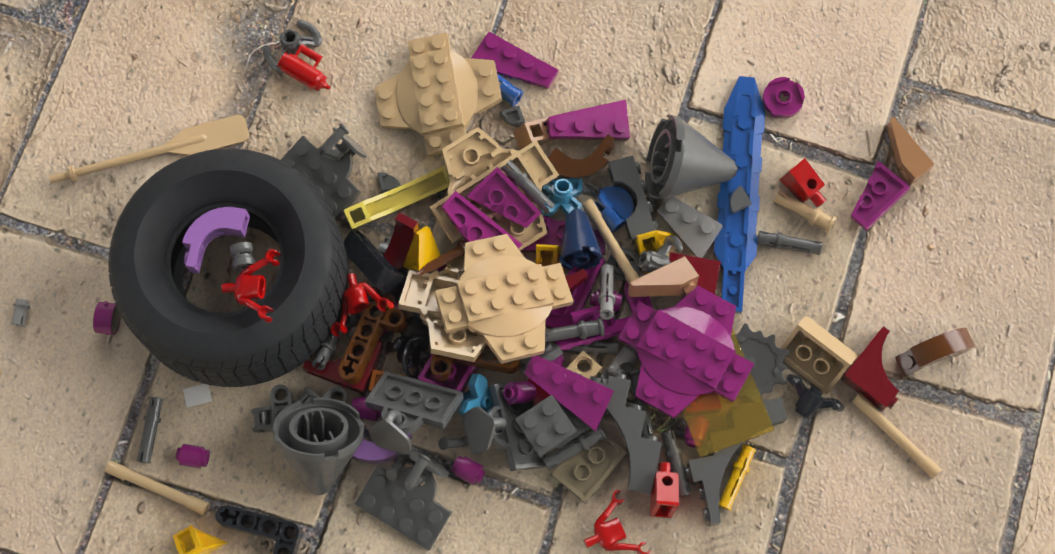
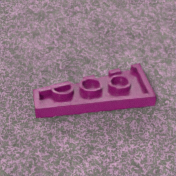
M538 355L532 356L524 374L547 393L553 395L557 401L596 431L614 390Z

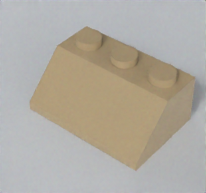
M808 316L802 319L781 346V349L789 350V354L783 361L825 394L830 392L858 356Z

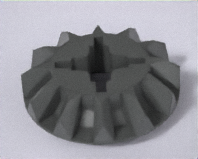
M621 248L633 269L639 274L641 269L638 265L639 255L630 248ZM611 253L607 264L614 267L613 275L615 279L625 281V275L621 268H618L619 265Z

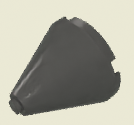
M668 114V119L662 118L653 133L646 161L651 162L650 173L645 172V185L647 193L651 198L660 200L727 182L736 176L737 165H735V161L679 116Z
M313 398V403L301 405V402L298 401L284 408L274 420L273 436L277 447L308 490L316 495H323L331 489L362 443L364 437V422L359 418L360 413L342 401L329 398Z

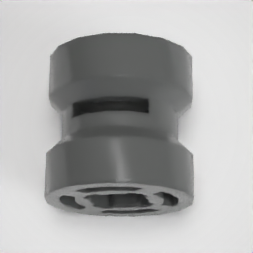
M240 242L229 247L230 254L234 259L232 261L234 271H243L255 263V259L251 255L253 247L250 242Z

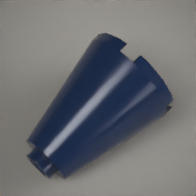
M575 209L566 216L559 260L561 266L568 270H573V267H579V270L592 269L600 264L602 252L587 213L580 209Z

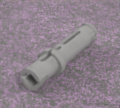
M606 264L600 270L601 293L598 297V302L600 304V317L609 320L614 316L613 305L616 298L613 294L614 267Z

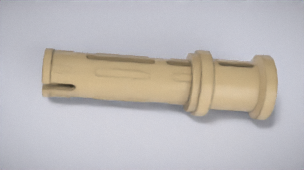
M781 190L774 199V203L809 220L808 223L810 225H816L824 229L827 234L830 233L837 220V217H831L821 212L820 208L814 209L783 193Z

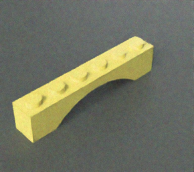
M446 165L404 185L344 209L343 212L351 229H357L448 189L450 181Z

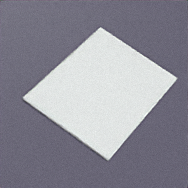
M207 384L183 389L187 408L212 401L209 385Z

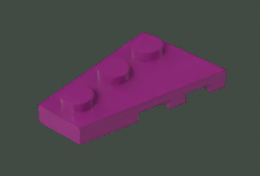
M878 161L851 214V219L867 231L910 190V186Z
M498 167L466 196L525 228L542 214Z

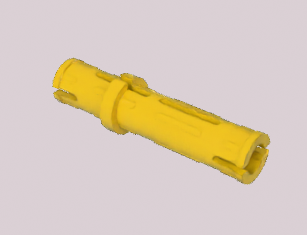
M747 445L742 446L737 461L732 465L733 471L719 501V507L731 511L746 473H749V465L756 452L754 448Z

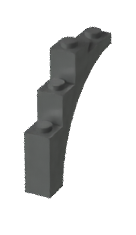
M614 373L613 376L609 375L606 384L603 383L602 378L590 376V380L614 390L606 410L617 423L626 444L629 459L627 489L651 495L662 442L657 441L658 437L645 434L644 438H641L647 411H643L642 406L629 403V407H625L631 380L626 379L627 375Z
M782 398L731 407L726 415L728 427H732V430L711 433L708 436V440L705 441L707 453H711L712 456L689 460L687 467H684L687 480L691 481V485H701V487H698V494L700 500H704L706 508L703 509V516L705 522L709 521L710 527L721 523L719 511L720 485L724 470L731 457L753 435L766 428L785 422L787 417Z

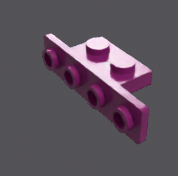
M600 305L570 313L571 325H577V322L580 320L584 322L597 320L600 317ZM614 316L609 320L602 319L605 333L603 337L595 335L589 336L585 340L576 337L553 342L561 350H570L575 346L591 344L593 341L610 339L612 336L619 335L622 332L630 316L614 320Z

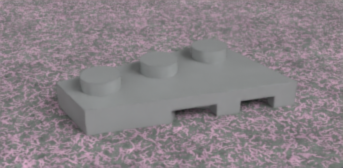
M674 196L666 198L658 209V214L696 257H704L723 227L719 222Z

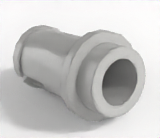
M16 299V303H13L15 308L11 325L16 324V326L25 327L27 311L31 306L28 300Z

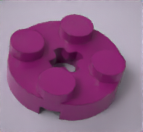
M779 77L769 82L764 90L762 101L765 109L773 118H790L800 112L805 94L799 83H795L787 77ZM780 94L789 97L786 102L779 100Z

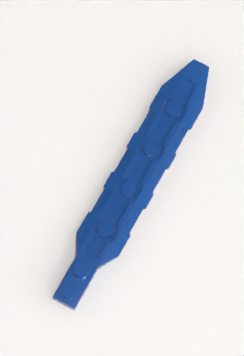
M739 76L724 107L722 129L724 131L723 152L735 161L737 174L730 181L720 183V192L718 193L717 207L719 208L718 222L723 227L714 242V254L717 260L721 261L720 267L723 271L721 298L736 306V314H742L745 271L757 254L758 236L756 235L757 212L760 205L758 193L759 177L762 171V134H764L765 109L755 77ZM742 186L752 204L732 214L730 209L732 194L738 187Z

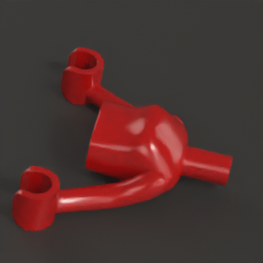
M274 249L268 250L265 258L245 268L238 275L235 283H223L221 286L223 293L234 292L239 304L257 311L258 316L268 323L273 319L265 315L274 310L266 305L260 306L251 300L263 299L266 290V280L263 275L250 274L269 263L273 266L280 264L277 260L273 259L275 256L281 255Z
M354 273L348 274L349 288L343 294L340 323L336 322L331 326V333L339 337L340 330L343 333L348 332L345 326L348 313L356 314L369 307L367 293L377 302V308L384 313L386 312V305L392 309L394 303L380 297L367 283H357Z
M614 491L611 496V503L594 523L593 530L595 535L583 540L586 548L599 543L606 551L628 550L636 551L637 554H649L650 550L643 552L640 548L646 545V542H641L639 545L617 543L626 539L625 531L617 517L604 522L615 507L621 505L625 500H617L615 495L620 494L621 491Z

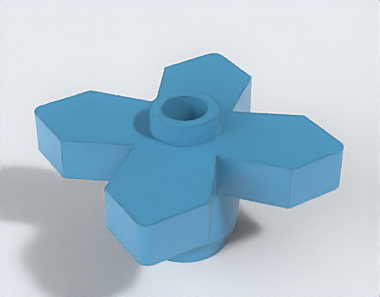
M570 178L569 180L554 179L543 186L541 192L555 206L551 209L544 203L550 211L545 214L541 209L542 215L552 217L561 209L567 216L572 210H582V203L575 198L582 193L583 180Z
M473 373L468 384L470 390L463 393L464 399L459 409V414L463 417L467 411L474 407H480L487 412L494 406L487 378L481 374Z

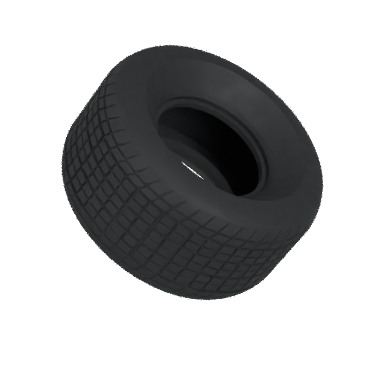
M232 148L213 149L183 157L165 166L145 181L133 194L117 221L110 243L108 260L110 286L113 287L111 288L112 295L125 324L135 337L169 369L193 381L212 386L244 387L261 384L281 377L299 367L320 348L321 343L325 342L331 334V326L338 322L342 312L341 302L343 301L344 291L348 289L347 253L337 223L326 200L313 183L298 170L275 157L257 151ZM222 207L246 209L250 216L247 227L255 228L268 234L279 244L281 261L278 275L263 299L255 302L260 306L266 305L274 310L265 315L273 319L271 322H265L258 316L257 311L249 307L234 312L218 313L201 309L187 300L183 286V274L186 265L184 264V256L186 251L189 250L186 249L182 241L191 224L206 212Z

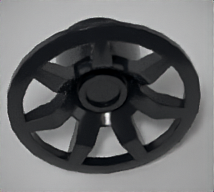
M415 334L407 343L402 344L397 351V359L402 364L407 377L418 380V365L423 369L426 365L423 359L430 358L432 355L431 352L423 351L430 344L427 334ZM423 337L425 341L421 344L419 338ZM411 367L413 368V375L408 370Z

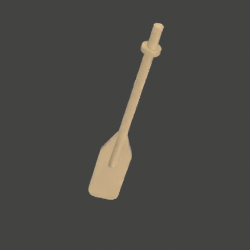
M234 115L185 128L164 145L76 169L71 165L68 166V171L50 175L49 179L51 184L67 179H72L73 182L78 181V176L164 153L189 156L198 152L237 145L249 139L247 123L243 116Z

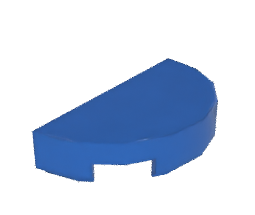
M607 186L599 190V193L605 194L625 220L632 215L634 208L633 199L626 190L617 186Z

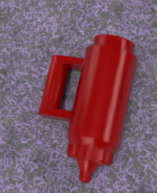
M301 44L295 55L285 52L279 60L277 67L281 68L280 71L308 88L316 91L330 89L326 82L327 76L316 69L323 56L307 46ZM299 54L306 55L316 63L314 66L298 58Z

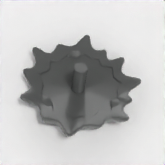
M744 323L738 334L731 335V340L736 351L735 353L754 363V366L739 391L737 398L747 396L752 403H756L761 394L772 392L775 384H787L782 373L786 369L783 360L789 354V350L776 347L775 335L772 334L764 337L762 331L753 332L748 324Z

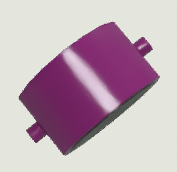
M108 301L98 302L93 316V329L95 333L115 335L117 333L121 314L115 303H109Z

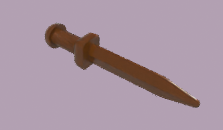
M464 240L458 241L456 248L427 263L416 275L420 276L435 271L461 255L464 256L465 243L467 242Z

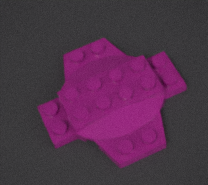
M697 286L674 307L658 309V311L639 301L618 337L619 341L637 350V355L641 362L635 398L673 419L699 395H708L714 392L733 403L754 366V363L735 353L736 351L731 340L736 306L700 286Z

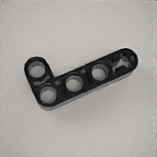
M351 229L343 241L348 257L375 287L401 297L408 273L392 266L363 233L356 229Z
M228 505L217 509L215 518L223 527L275 540L273 554H280L285 549H288L290 554H297L302 539V531L295 523ZM229 513L233 517L237 518V522L233 519L225 520L223 519V516L228 515ZM248 517H253L252 526L245 528L243 525L244 520ZM273 522L275 524L274 530L271 533H265L266 524ZM290 528H295L296 535L291 539H287L286 531Z

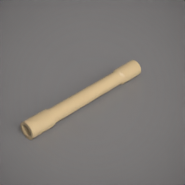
M593 199L585 201L582 204L584 211L594 223L630 285V282L640 278L626 258Z
M862 393L852 401L856 407L869 416L909 454L932 479L942 470L885 418Z
M109 461L106 466L105 473L141 486L202 515H205L209 509L210 503L136 473L114 461Z

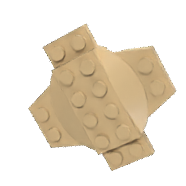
M447 32L408 41L410 61L405 65L402 72L374 87L381 127L399 130L413 129L425 138L427 155L429 157L441 155L443 148L467 134L466 128L471 124L470 121L475 114H481L502 102L495 61L463 58L451 51Z
M477 127L442 149L450 184L447 196L430 206L429 209L452 244L463 238V236L445 215L441 207L454 191H457L522 244L519 251L547 234L542 214L525 228L466 197L496 167L501 170L506 165L512 171L506 164L510 159L523 173L526 172L528 174L527 177L540 191L543 186L556 179L559 174L536 140L520 151L503 149L495 140ZM501 170L512 181V183H514V181L503 170ZM517 185L516 187L542 213L541 208Z
M507 234L465 243L464 274L457 282V285L435 290V298L446 333L469 329L473 333L478 332L482 334L486 339L485 342L501 364L544 354L546 318L550 315L552 309L573 304V298L561 263L542 267L541 264H535L525 259Z
M461 255L447 263V267L441 272L436 270L431 274L426 273L417 276L416 273L418 271L409 270L399 301V309L420 313V318L428 325L432 354L475 362L487 345L486 339L482 334L478 332L473 333L469 329L446 333L435 298V290L457 285V282L464 274V256Z

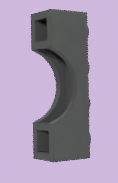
M629 156L609 161L608 171L613 186L623 188L635 200L636 209L626 219L625 223L630 245H634L636 235L659 229L656 219L652 220L650 212H653L651 201L646 200L645 193H647L645 182L641 181L639 174H641L639 162H635L634 157Z

